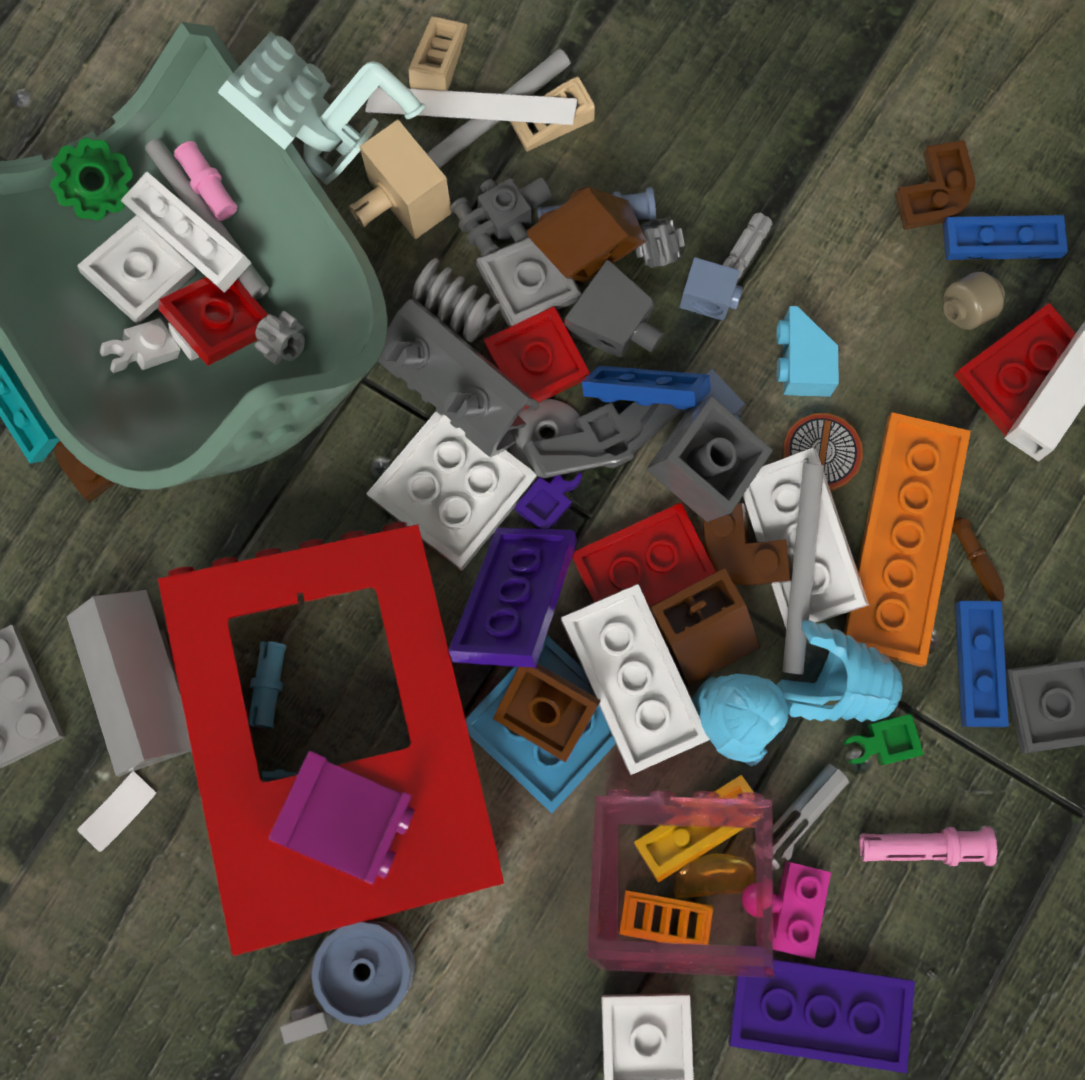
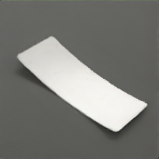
M132 771L77 831L101 852L156 795V792L140 776Z

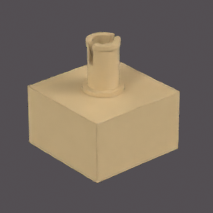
M396 120L359 146L369 184L373 187L372 191L354 204L349 205L352 215L356 220L360 219L358 222L362 227L367 226L369 222L390 208L413 238L417 239L452 214L446 176L399 120Z

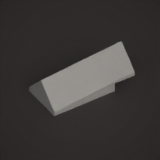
M140 590L91 597L67 616V620L115 775L121 776L191 752L176 669L165 632L159 628L149 591Z

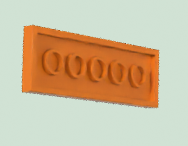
M893 412L887 417L857 564V571L869 605L847 613L843 634L845 636L851 635L856 642L865 643L868 648H876L880 654H886L891 660L923 667L927 664L971 431Z

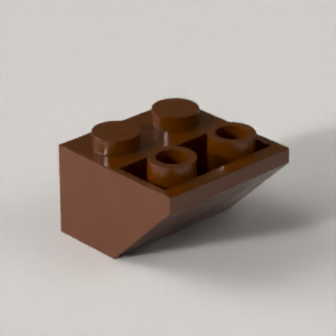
M592 187L581 188L573 192L568 202L557 210L544 213L538 219V223L526 231L530 240L565 278L585 283L596 276L606 260L614 264L647 242L629 201Z
M725 568L650 608L677 670L687 687L760 648L746 604Z

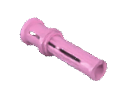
M983 826L981 831H956L954 827H946L941 830V833L932 834L861 833L859 838V849L863 862L880 860H943V863L949 866H957L959 862H984L986 866H994L997 861L996 837L990 826Z

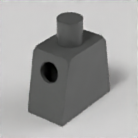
M606 260L568 313L564 324L572 338L616 357H623L633 342L652 353L664 336V332L648 323L654 307L652 298L608 260Z

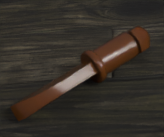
M962 517L956 518L952 527L953 535L956 534L967 554V560H971V565L990 600L1002 602L1005 597L1004 587L997 571L985 554L986 549L980 545L971 528L972 524L970 521Z

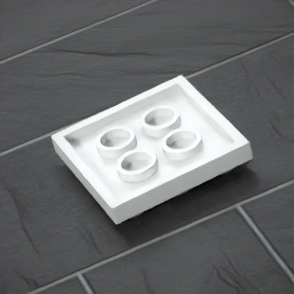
M435 412L366 495L398 522H407L408 526L418 524L422 540L459 570L463 571L496 528L499 527L535 483L538 476L506 450L493 457H488L465 437V432L461 428L452 426L450 424L451 420L447 416H441Z

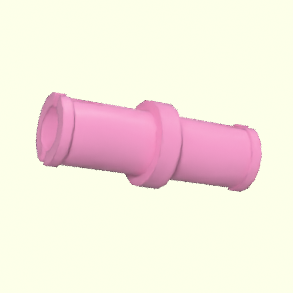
M188 141L178 146L174 151L175 159L179 161L191 179L190 187L196 194H201L214 214L215 219L222 221L234 215L238 205L232 200L220 182L222 176L216 168L210 167L198 149V145L194 141Z

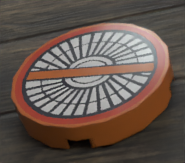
M813 413L799 419L786 433L781 452V458L784 459L810 448L816 449L821 465L824 466V474L831 492L845 487L858 473L863 460L862 442L855 428L845 419L830 413Z

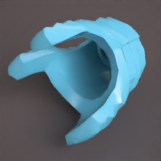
M802 620L801 629L810 644L828 649L830 652L823 670L815 683L781 679L777 684L786 700L790 716H801L808 720L816 719L819 721L855 718L860 722L867 719L875 722L889 716L898 706L903 688L901 674L886 654H880L874 647L868 648L865 643L856 642L851 635L845 636L840 630H831L825 623ZM840 700L835 705H823L828 701Z
M732 674L727 677H710L701 684L692 698L704 732L716 747V751L729 759L745 762L751 767L757 765L768 752L765 746L782 731L788 721L789 710L780 688L770 679L758 676Z

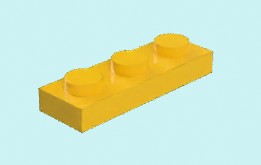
M740 775L636 840L634 844L659 883L765 816L766 809L744 777Z

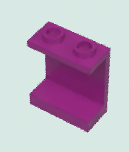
M309 751L269 836V840L373 884L376 876L385 879L396 855V852L389 849L396 832L405 834L415 811L414 808L407 806L412 795L405 792L400 794L326 761V758Z

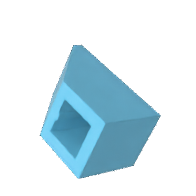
M790 306L784 319L778 320L777 344H783V358H778L777 382H783V395L830 397L839 384L838 345L798 306Z

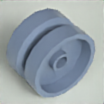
M370 919L340 927L325 938L315 954L311 973L314 993L324 1010L341 1022L355 1025L377 1022L393 1012L405 998L413 984L416 962L412 945L402 930L386 920ZM365 963L370 967L371 975L367 979L360 976L362 969L357 968V964Z

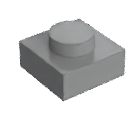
M312 1003L291 1011L292 1019L281 1025L280 1029L284 1044H288L328 1030L334 1024L333 1016L327 1013L324 1008L317 1010L316 1003Z

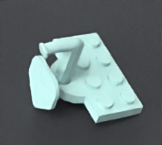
M272 32L262 40L218 91L221 96L284 150L295 137L304 142L303 158L305 164L326 185L347 167L359 153V146L369 140L376 128L378 121L375 118L360 133L352 128L348 121L378 86L400 105L405 112L404 117L406 119L415 117L425 109L424 103H420L416 96L382 64L375 61L367 62L363 65L332 104L329 105L323 99V96L331 85L326 81L323 72L315 65L307 64L295 53V49L289 41L281 36L274 35ZM337 147L336 150L341 154V157L331 167L319 155L322 151L330 152Z

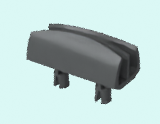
M409 299L403 305L387 328L385 345L378 359L381 365L398 379L402 378L405 380L410 390L419 392L424 402L433 404L438 414L447 416L451 420L450 424L452 426L461 428L465 432V437L488 457L500 454L516 443L510 430L526 426L524 420L518 415L526 405L535 411L540 408L539 403L414 299Z

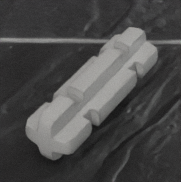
M758 212L753 215L748 223V227L743 231L730 252V256L723 263V266L740 270L737 282L761 245L762 240L771 229L772 220L762 213Z

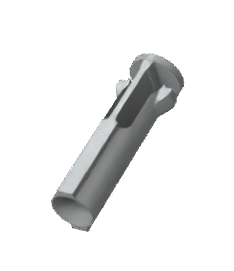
M827 764L773 826L759 831L758 834L762 837L761 840L767 839L794 811L795 816L768 847L763 849L755 842L750 845L755 855L767 866L777 871L780 865L773 858V855L796 827L804 821V826L785 846L780 855V858L789 861L792 858L794 844L849 783L846 775L833 765Z

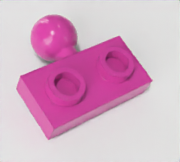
M785 861L779 895H775L773 889L763 882L751 883L744 889L742 905L748 914L761 918L768 916L772 912L775 913L769 948L815 959L831 872Z

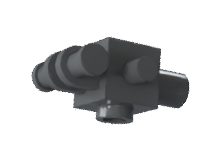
M541 177L519 190L511 178L499 185H496L493 179H488L480 186L483 194L477 197L478 209L472 211L466 197L456 200L450 209L460 219L458 226L462 232H469L467 240L472 246L477 245L482 257L499 250L498 245L494 244L491 240L493 236L498 244L511 237L515 242L529 237L526 229L532 226L531 210L550 200L552 194L547 183Z

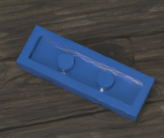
M1064 215L947 217L943 223L946 260L1062 258L1068 252Z
M598 366L582 381L583 396L596 397L603 402L627 400L635 401L636 404L642 406L659 403L670 404L677 409H689L696 407L709 393L711 384L710 375Z
M959 601L955 603L961 727H1008L1001 601Z

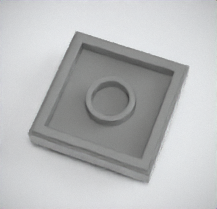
M529 237L482 256L476 261V266L496 304L500 303L499 309L509 327L555 306L556 310L576 303L582 295L575 281L565 278Z

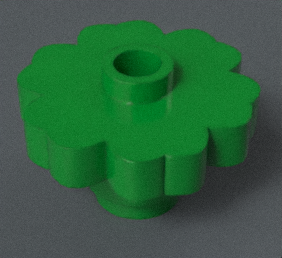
M82 138L78 143L77 149L68 145L63 146L51 163L53 170L58 175L51 180L50 187L56 194L58 203L65 207L74 205V212L81 219L90 218L100 221L106 215V210L112 213L121 212L125 205L121 199L130 190L125 184L133 177V172L127 165L125 156L121 153L110 154L109 145L103 140L94 141L90 138ZM89 172L96 173L100 178V183L95 188H90L84 183V176Z

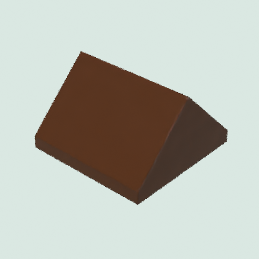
M537 663L536 668L518 667L493 720L566 762L601 700Z

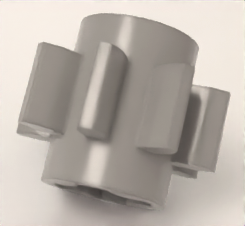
M283 311L279 318L269 314L259 322L256 328V338L259 342L254 347L275 365L279 364L281 358L292 361L302 353L305 347V338L302 334L306 331V328L286 311Z

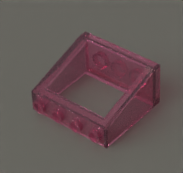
M610 790L607 792V796H595L587 958L600 970L775 978L772 800L764 799L762 794L750 792L738 794L737 799H722L718 793L696 792L693 794V798H677L676 793L670 791L650 792V797H633V793L627 790ZM618 824L756 828L757 947L618 941Z

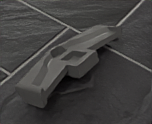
M611 402L577 418L574 425L579 433L536 442L528 441L524 443L523 451L536 475L542 478L599 466L615 468L631 460L634 457V452L683 410L674 408L670 404L656 403L642 406L633 402L621 414H618Z

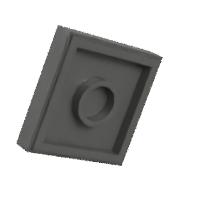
M1085 659L1005 670L1006 687L1020 754L1085 745Z

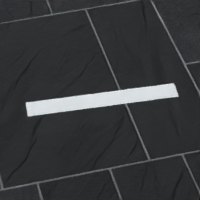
M377 87L368 98L365 112L405 114L400 105L380 87ZM409 89L420 103L425 104V109L418 114L421 116L573 125L577 99Z

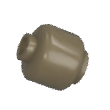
M973 272L947 287L943 299L944 314L950 322L959 328L973 330L1000 315L1004 305V288L997 278L985 272Z

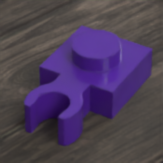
M579 472L573 481H565L561 475L554 476L550 484L539 477L514 507L515 511L537 529H552L571 506L572 501L564 496L565 493L579 486L582 474Z

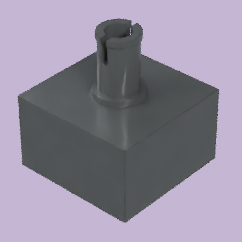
M711 396L700 402L696 407L687 410L646 470L706 522L732 513L773 450Z

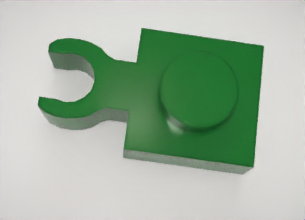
M912 714L869 724L867 726L870 738L857 735L848 737L842 742L843 745L855 742L861 747V755L858 758L847 760L849 764L866 762L873 754H876L879 766L924 755Z

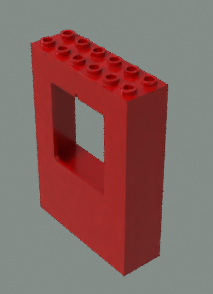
M396 522L382 528L383 532L366 535V532L363 530L352 531L343 534L340 537V541L324 544L322 539L309 540L300 543L297 550L282 553L280 548L266 549L257 552L254 559L238 562L236 557H227L212 562V567L195 571L192 566L179 567L168 571L167 577L158 578L232 956L505 884L418 524L408 526L407 522ZM372 588L376 591L411 744L406 749L336 766L400 794L405 792L412 795L407 806L414 808L415 811L405 834L396 832L389 849L396 852V855L385 879L376 876L374 883L371 884L269 840V836L298 775L270 782H263L260 779L228 626L231 618L298 604L297 595L303 594L304 600L307 602Z

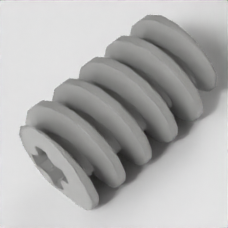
M434 258L426 265L414 284L412 299L425 306L433 315L438 314V319L445 325L450 324L451 330L454 332H463L465 340L473 342L489 329L499 311L500 303L488 309L490 296L487 293L478 300H475L478 287L473 284L464 292L462 288L465 278L459 276L451 283L449 280L453 270L447 267L438 274L437 270L440 261Z

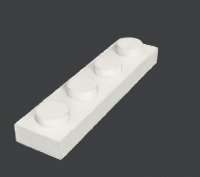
M148 172L121 199L130 210L224 293L251 264L245 255Z

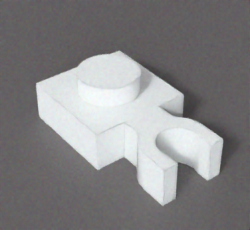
M161 318L124 329L123 341L114 339L102 343L100 354L102 357L109 354H117L121 357L112 360L110 369L113 373L126 369L128 364L137 361L140 368L145 370L177 359L181 349Z

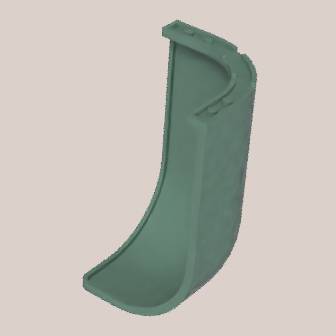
M181 22L139 89L112 116L116 123L100 135L92 131L67 145L77 149L78 143L82 138L106 141L110 148V154H123L127 160V165L133 172L132 179L125 184L129 189L148 172L180 199L145 148L151 140L159 138L162 139L174 156V151L178 146L188 141H194L210 167L218 170L222 176L220 182L232 200L238 205L234 215L221 222L269 287L268 293L256 301L268 315L271 314L279 318L280 314L286 311L306 328V331L302 334L305 338V347L296 359L287 361L281 358L279 364L275 365L254 347L259 342L257 340L209 366L200 357L190 361L181 349L177 359L142 370L137 361L129 363L126 369L113 373L110 369L112 360L121 357L117 354H109L102 357L100 354L101 345L114 339L123 341L124 329L137 326V324L79 272L77 265L135 217L136 214L124 205L123 210L119 213H112L106 210V215L100 221L90 218H78L74 212V205L70 207L60 205L56 194L50 187L51 180L58 175L51 165L54 158L44 160L40 154L24 159L0 161V348L41 415L64 446L80 462L95 473L112 482L137 489H161L244 470L271 460L298 444L327 418L371 370L383 351L387 336L386 304L376 273L356 237L292 143L284 150L218 93L239 65L214 28L209 25ZM89 172L84 176V183L90 188H95L99 185L100 178L96 173ZM195 267L196 274L179 289L206 276ZM157 308L140 324L161 318L168 329L169 321Z

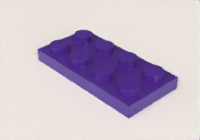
M496 528L449 648L453 662L536 668L577 544L574 530Z
M738 953L728 1044L738 1048L907 1073L915 981Z

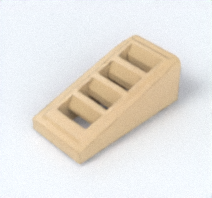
M431 16L408 69L411 89L448 91L467 33V24ZM439 35L453 39L452 41L446 39L436 38L435 36Z
M579 77L563 83L543 96L577 99L573 125L550 124L546 126L545 123H534L539 132L533 135L526 122L510 121L526 152L594 121V103Z

